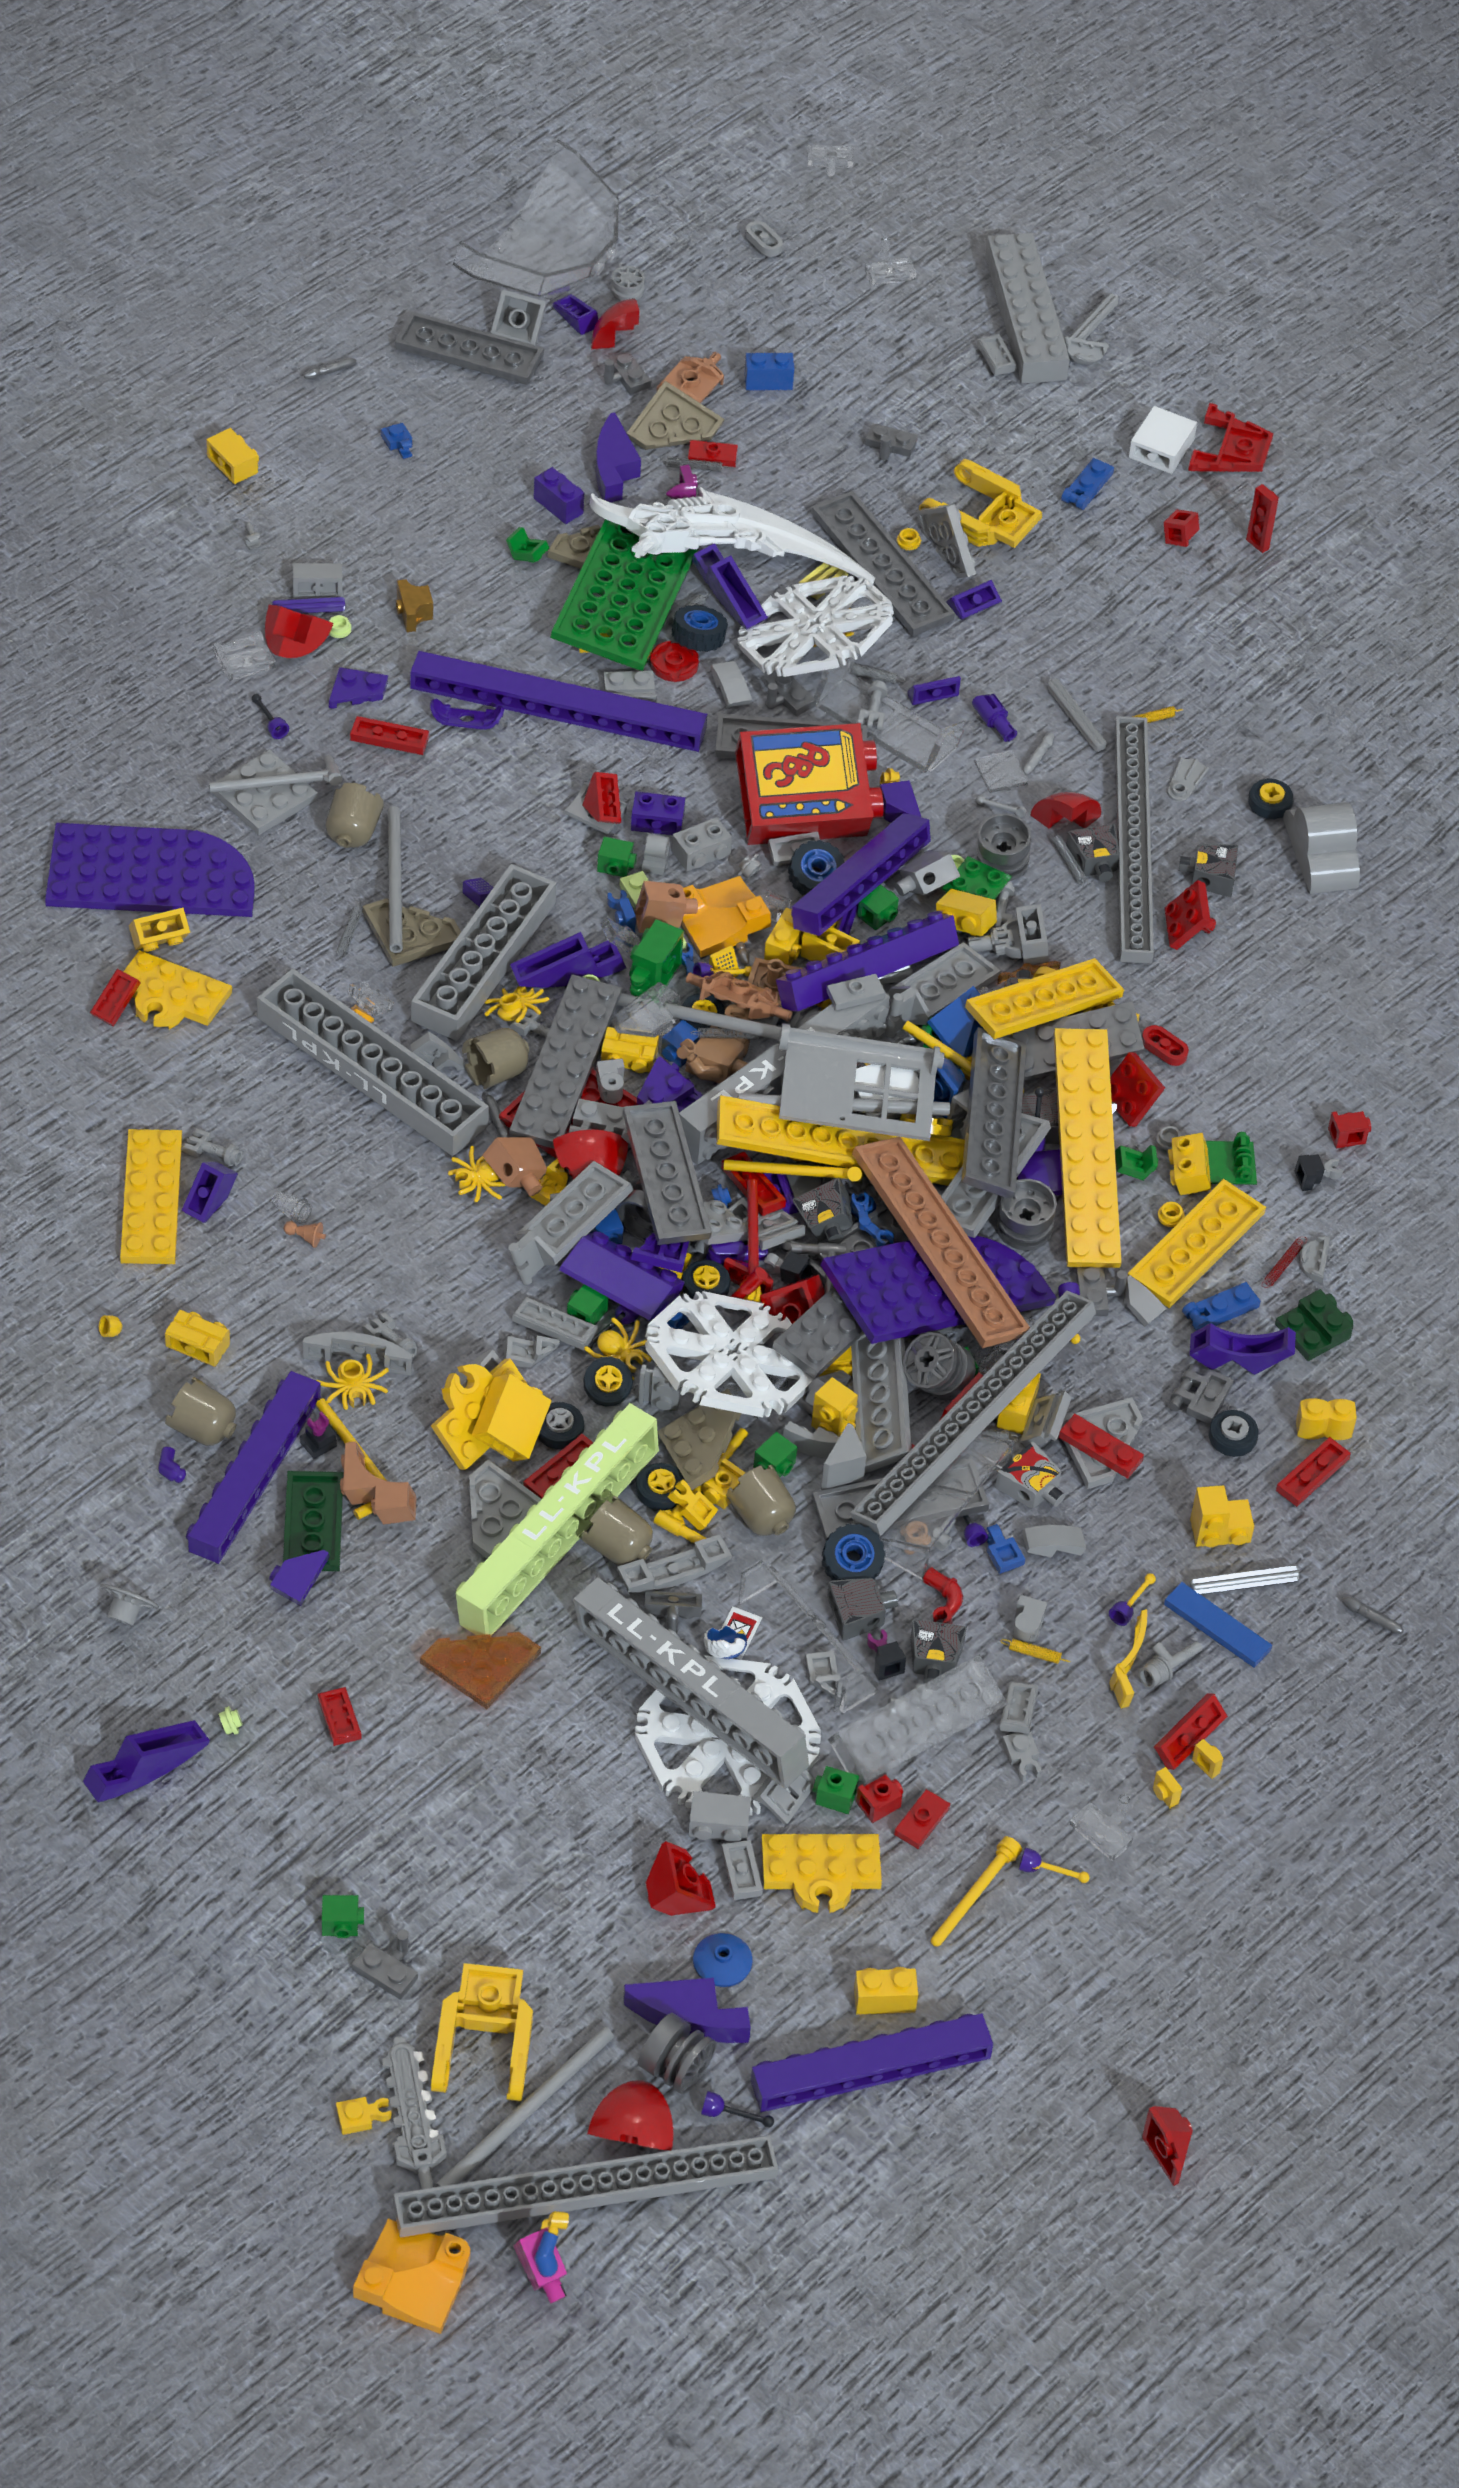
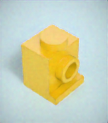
M726 1458L723 1459L715 1477L703 1483V1495L712 1504H716L724 1510L731 1503L726 1496L727 1490L730 1487L734 1490L740 1484L738 1478L746 1472Z

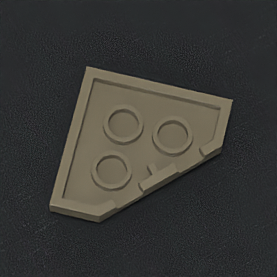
M664 381L628 430L627 435L632 442L645 450L690 444V440L711 441L725 419L667 381Z
M595 525L580 529V533L569 536L567 533L557 535L548 550V558L581 569L601 527ZM622 531L625 534H631L629 531ZM615 546L617 549H624L621 546ZM611 561L607 562L610 565H617L616 563Z
M386 898L363 905V914L392 967L448 950L461 933L454 919L445 916L443 919L430 916L429 911L410 906L409 909L402 907L403 949L399 953H393L390 951L389 899Z
M726 1389L723 1392H721L723 1394L732 1395L729 1389ZM699 1405L658 1430L661 1440L691 1490L715 1477L719 1469L717 1463L721 1454L726 1452L733 1436L731 1433L735 1421H739L742 1413Z

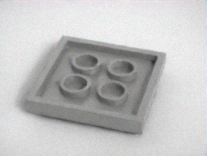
M268 750L216 782L294 774L295 772L271 750ZM307 782L213 793L258 835H261L318 800V792Z

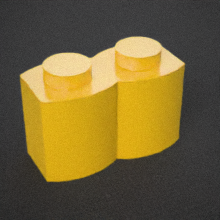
M1317 1398L1300 1401L1296 1418L1297 1436L1309 1440L1323 1437H1331L1334 1440L1351 1438L1357 1419L1355 1402L1347 1399H1334L1327 1402Z

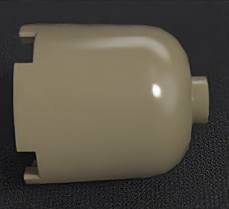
M344 783L342 788L335 790L326 819V831L329 837L342 847L358 848L367 844L373 835L384 808V801L378 793L374 796L370 792L365 791V785Z
M509 1028L498 1029L470 1038L463 1043L462 1053H467L469 1062L465 1064V1069L476 1086L483 1085V1089L493 1087L518 1076L526 1069L529 1053L528 1043L516 1031Z
M193 1377L191 1381L193 1384L191 1385L186 1382L173 1400L172 1405L176 1408L172 1416H166L165 1424L202 1445L214 1446L225 1437L229 1439L233 1435L237 1424L234 1423L236 1408L228 1398Z
M769 1465L764 1470L762 1466H758L739 1477L738 1481L740 1484L734 1490L730 1487L727 1490L726 1496L754 1534L759 1536L780 1535L789 1528V1523L796 1512V1505L774 1467Z
M613 1496L612 1503L606 1500L589 1520L593 1523V1526L589 1533L583 1531L581 1540L618 1566L640 1559L645 1560L652 1551L650 1547L653 1538L651 1526L617 1496Z

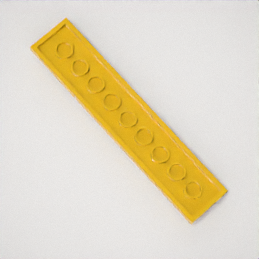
M1055 1028L1054 1051L1066 1266L1120 1268L1122 1262L1107 1029Z
M720 1095L717 1101L716 1144L846 1168H861L852 1155L854 1147L898 1137L779 1119L780 1106L722 1095ZM933 1134L930 1136V1141L901 1137L931 1183L949 1186L963 1166L965 1140Z

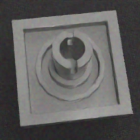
M718 1200L704 1202L712 1234L710 1239L697 1240L694 1248L698 1252L708 1253V1248L711 1244L748 1240V1228L723 1202Z

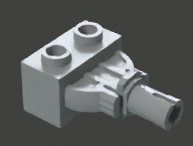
M1041 904L1016 907V919L1007 921L1001 927L992 928L993 932L990 935L968 937L969 947L976 952L993 950V952H996V956L1006 955L1015 959H1023L1024 966L1049 962L1048 943Z

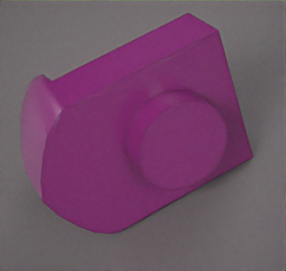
M689 465L680 466L679 484L667 491L666 496L675 500L696 497V488L698 487L697 476L692 474Z

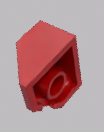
M816 1275L761 1294L760 1299L764 1303L763 1308L765 1306L771 1307L770 1315L777 1316L779 1313H782L781 1321L787 1317L793 1324L825 1295L820 1276Z
M667 1841L661 1844L646 1880L650 1907L670 1916L709 1911L716 1908L709 1879L704 1873L698 1875L690 1864L693 1858L686 1849Z
M1153 2106L1148 2110L1142 2138L1172 2185L1175 2186L1180 2181L1192 2135V2126L1186 2117L1180 2115L1177 2108Z

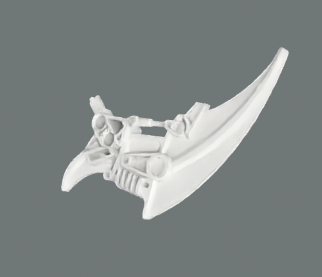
M700 487L697 497L671 499L667 505L659 502L653 503V506L640 503L634 509L607 502L596 497L594 493L590 497V507L596 514L626 527L628 531H632L640 537L639 542L632 547V552H635L636 558L645 556L647 553L686 552L689 548L698 549L699 546H710L714 543L732 544L734 548H746L750 551L757 550L771 557H776V555L783 557L785 552L805 556L842 569L859 579L863 578L864 581L867 579L870 583L874 584L875 577L838 548L810 531L766 510L733 498L708 492Z

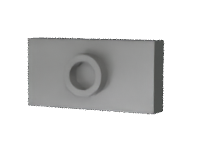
M1000 334L978 339L977 346L994 376L1016 371L1017 364Z
M876 974L827 986V994L836 1011L885 999V991Z
M1009 1683L1000 1731L1029 1734L1038 1695V1685Z

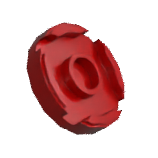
M665 641L658 644L652 650L650 666L655 675L663 680L671 682L685 681L693 677L698 671L699 656L696 650L687 649V647L681 646L679 643Z

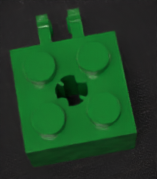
M657 919L650 928L647 927L645 929L642 941L639 945L633 947L630 954V959H632V966L629 971L631 995L638 997L643 996L644 993L653 997L662 995L682 964L684 930Z

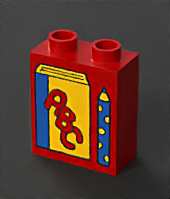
M860 723L740 732L735 754L747 845L768 844L769 839L818 832L820 840L867 836L873 818L883 817L882 790L880 787L869 788L867 771H875L877 768L876 746L874 740L863 741Z

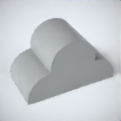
M1343 802L1286 810L1283 821L1309 894L1358 888L1360 867L1356 852L1357 823L1350 803Z

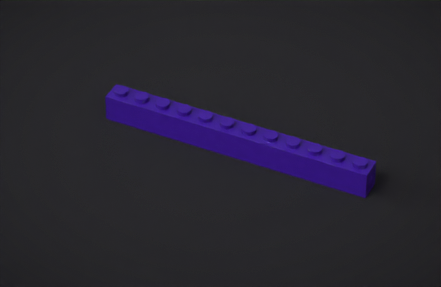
M418 651L410 671V689L496 708L502 706L505 710L699 752L706 733V713L433 653Z

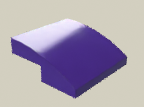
M1060 1149L1034 1152L1016 1178V1181L1021 1179L1041 1181L1050 1187L1055 1196L1063 1195Z

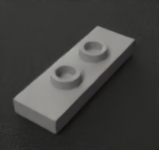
M528 1297L523 1300L512 1315L513 1322L581 1350H584V1347L588 1346L598 1333L596 1325Z

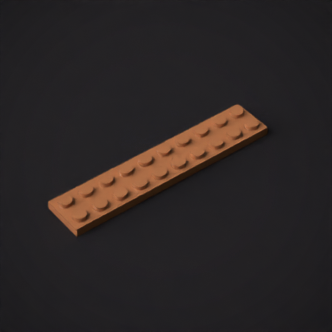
M901 1137L854 1147L852 1155L981 1347L985 1348L1020 1339L1030 1329L1029 1325Z

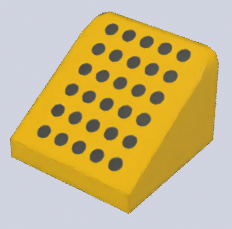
M732 946L710 955L709 964L713 967V970L739 969ZM732 974V976L735 978L739 976V974Z

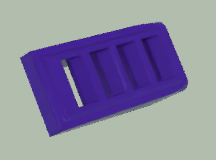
M572 294L552 303L553 308L581 335L594 330L599 320L596 310Z

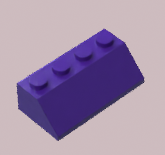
M593 1232L583 1236L559 1269L648 1320H653L680 1295L685 1283L677 1278V1274L673 1271L631 1260L632 1250L629 1247L610 1241L609 1237L601 1232Z

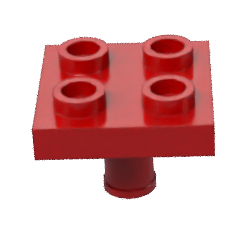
M1200 880L1186 888L1184 892L1164 908L1169 946L1176 950L1201 930L1210 934V931H1213L1216 926V920L1210 918L1206 884Z
M1129 1052L1110 1077L1111 1099L1117 1105L1116 1111L1129 1126L1136 1127L1164 1091V1085L1136 1052Z

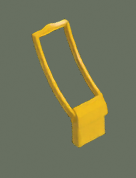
M1146 1609L1142 1610L1140 1615L1137 1616L1132 1650L1121 1663L1116 1665L1109 1681L1111 1691H1114L1121 1709L1129 1707L1134 1696L1127 1673L1136 1659L1145 1636L1147 1626Z

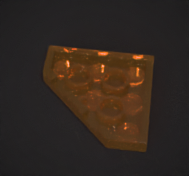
M520 1632L507 1633V1636L490 1637V1634L467 1636V1639L450 1641V1638H439L420 1657V1664L485 1709H488L541 1654V1647Z

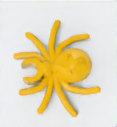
M518 986L513 993H507L506 989L503 988L502 994L504 996L485 1001V1004H497L490 1007L484 1015L487 1017L494 1010L498 1009L497 1014L500 1019L504 1021L515 1020L516 1023H519L525 1017L527 1007L540 1015L541 1011L533 1004L547 1002L549 997L537 999L543 994V989L535 993L533 988L527 992L526 987Z
M471 1146L469 1150L470 1165L459 1158H451L453 1162L465 1167L448 1171L449 1176L455 1174V1182L465 1179L459 1181V1189H462L458 1192L459 1195L466 1194L477 1186L474 1202L477 1203L481 1197L482 1186L493 1197L499 1200L502 1199L501 1195L489 1187H503L506 1185L503 1182H497L500 1178L483 1156L476 1161L475 1165L474 1146Z
M611 1318V1321L619 1327L624 1338L613 1330L602 1332L598 1337L597 1344L603 1355L595 1353L588 1346L584 1347V1350L595 1358L614 1357L620 1359L622 1362H625L631 1373H635L637 1368L632 1366L630 1361L636 1360L641 1366L643 1358L648 1362L652 1361L649 1355L639 1349H635L644 1346L646 1340L633 1344L639 1331V1320L635 1321L633 1333L628 1341V1334L623 1325L616 1318Z
M366 1354L368 1364L365 1374L360 1362L347 1359L338 1367V1378L332 1371L330 1362L326 1361L327 1372L337 1383L316 1381L321 1382L323 1387L340 1388L331 1394L326 1402L330 1403L343 1392L342 1405L347 1410V1395L349 1405L353 1408L354 1398H361L363 1406H365L366 1393L371 1405H375V1398L369 1388L387 1393L388 1390L383 1386L370 1382L384 1376L389 1369L385 1368L380 1373L368 1378L371 1374L373 1363L371 1355Z

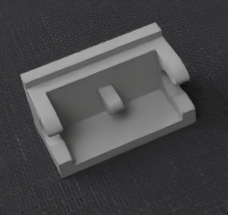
M293 563V599L343 597L342 563Z

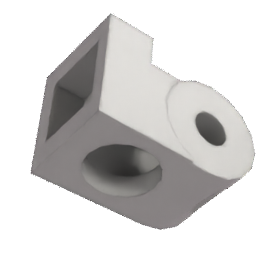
M652 833L648 834L642 864L643 872L664 875L670 853V837Z
M623 1059L597 1061L596 1079L600 1097L604 1102L617 1103L623 1097Z
M1020 1594L1015 1613L1014 1639L1030 1644L1036 1641L1045 1618L1047 1602Z

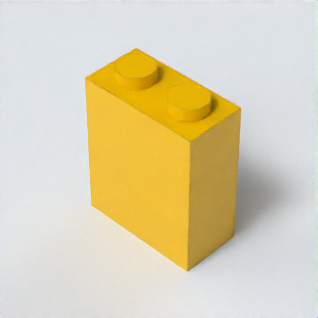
M507 1373L506 1375L494 1377L472 1436L513 1462L529 1459L552 1400L544 1396L540 1389L530 1387L522 1382V1378L516 1374Z

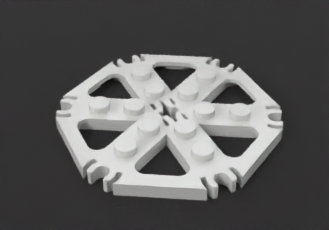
M846 575L792 585L793 591L791 587H786V594L780 595L776 592L774 593L776 599L770 596L761 605L768 618L775 612H782L789 619L764 623L766 621L764 620L748 630L741 626L738 644L740 650L763 673L767 671L768 675L776 670L777 676L783 675L786 677L840 668L839 663L843 666L846 665V658L851 657L857 660L856 653L862 657L891 626L894 609L892 602L867 579L864 581L863 578H860L854 582L853 576L847 577ZM831 592L817 607L806 599V597ZM862 597L868 598L875 604L848 609L857 599ZM873 628L864 641L860 643L851 642L843 634L847 631ZM782 643L771 656L765 659L756 651L761 646H772ZM814 644L829 657L822 661L814 660L796 665Z
M702 1291V1294L695 1292L693 1299L687 1294H684L683 1298L679 1295L648 1324L646 1330V1351L674 1389L677 1391L678 1388L682 1387L681 1395H685L687 1392L695 1394L693 1402L700 1401L699 1405L763 1417V1415L769 1417L772 1409H774L780 1415L783 1410L786 1413L808 1391V1387L814 1379L776 1350L762 1346L775 1333L784 1332L792 1325L787 1317L781 1321L782 1313H779L777 1316L770 1315L771 1307L765 1306L763 1308L764 1303ZM720 1305L723 1308L745 1310L751 1316L733 1332L715 1306ZM678 1312H681L688 1317L700 1334L682 1329H673L667 1322ZM669 1354L701 1360L702 1362L692 1371L685 1372L678 1368ZM765 1373L798 1381L788 1391H780L774 1387ZM732 1376L747 1398L723 1394L716 1389L727 1378Z
M704 1655L707 1661H714L721 1670L751 1673L755 1677V1681L747 1691L749 1693H756L770 1709L774 1707L781 1697L791 1699L802 1720L799 1727L806 1735L809 1768L806 1770L809 1771L818 1761L820 1749L810 1744H820L821 1730L794 1678L791 1683H789V1674H786L781 1679L775 1678L778 1667L773 1666L770 1668L771 1663L721 1659ZM655 1690L639 1708L637 1722L645 1723L646 1726H636L635 1740L661 1792L665 1787V1796L667 1797L673 1792H680L678 1804L682 1805L685 1803V1808H691L693 1791L703 1792L701 1790L703 1786L725 1762L740 1791L738 1796L751 1797L750 1805H752V1808L750 1807V1815L752 1816L753 1811L756 1814H760V1802L752 1800V1798L767 1779L766 1774L690 1715L663 1711L659 1705L666 1697ZM654 1743L696 1746V1748L677 1769L670 1770L664 1766Z

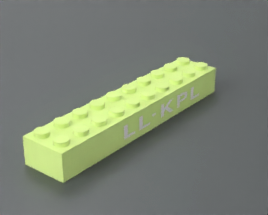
M631 1403L623 1411L617 1412L613 1422L606 1429H602L599 1432L595 1442L581 1452L574 1465L565 1469L561 1479L554 1486L552 1485L546 1490L542 1500L537 1505L531 1506L520 1524H515L510 1530L509 1536L502 1543H498L494 1547L488 1559L477 1565L474 1574L467 1582L464 1581L459 1585L456 1590L459 1624L487 1642L581 1538L583 1531H587L593 1523L589 1520L606 1500L612 1503L613 1496L618 1497L659 1452L656 1418Z

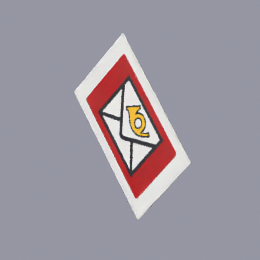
M732 1606L723 1626L728 1625L736 1633L746 1635L747 1647L741 1655L736 1657L742 1660L763 1617Z

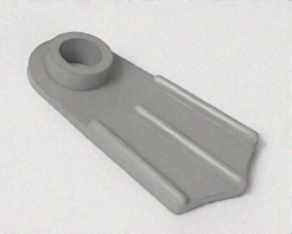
M1181 757L1168 788L1169 797L1175 801L1187 800L1207 774L1209 768L1199 762L1197 758L1183 759Z

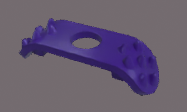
M433 699L430 702L433 717L439 723L447 726L487 730L496 724L498 725L504 713L502 706H498L494 710L486 709V712L451 708L449 704H443L438 699ZM471 716L473 720L465 722L460 717Z

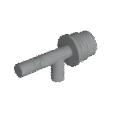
M1195 1641L1172 1656L1161 1642L1156 1644L1152 1648L1156 1656L1139 1669L1138 1674L1142 1684L1148 1688H1153L1156 1685L1171 1680L1173 1676L1172 1669L1202 1651L1201 1644Z

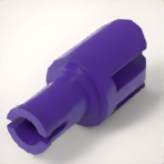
M995 694L980 695L973 699L972 705L989 728H996L1005 742H1009L1017 736L1016 729L1007 720L1008 711Z
M742 1240L711 1244L708 1248L706 1260L715 1261L723 1266L724 1260L727 1257L742 1262L748 1261V1245H744ZM759 1245V1261L764 1262L768 1255V1249L762 1251Z

